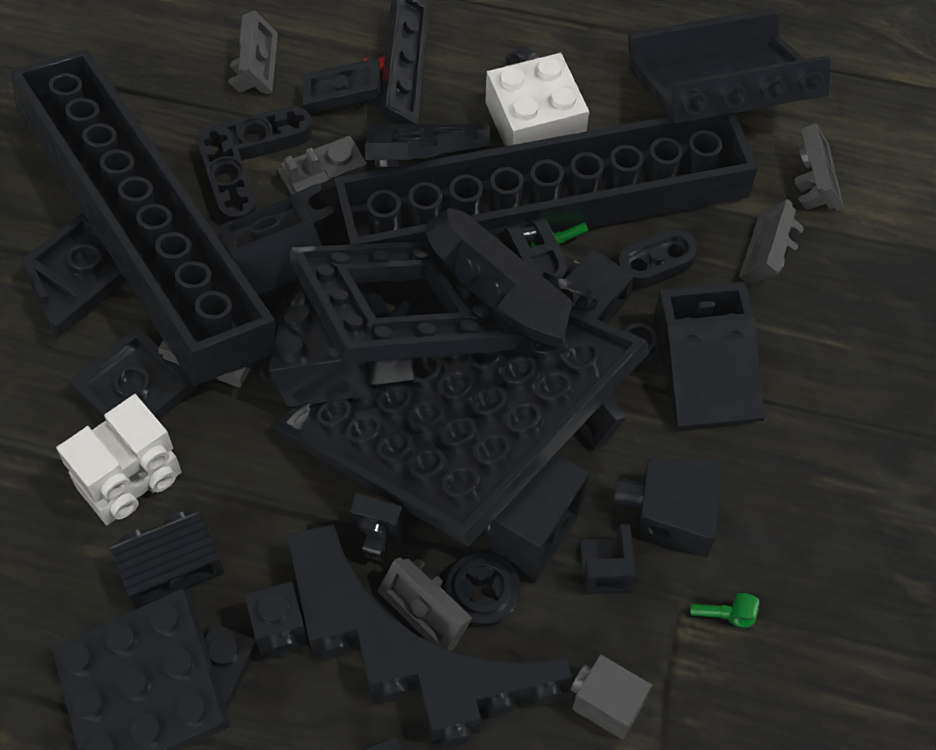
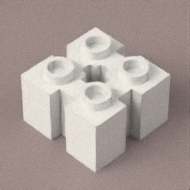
M136 394L104 414L106 421L93 430L87 426L56 447L64 465L69 470L68 473L75 487L106 526L116 519H123L133 513L139 503L137 498L148 490L154 493L167 489L175 481L176 476L182 473L177 457L171 451L173 446L167 430Z

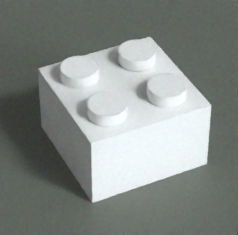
M562 53L487 71L485 102L504 146L587 131L589 110Z

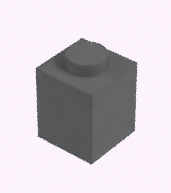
M600 655L593 668L584 665L571 687V691L577 694L572 710L624 740L646 702L652 684Z

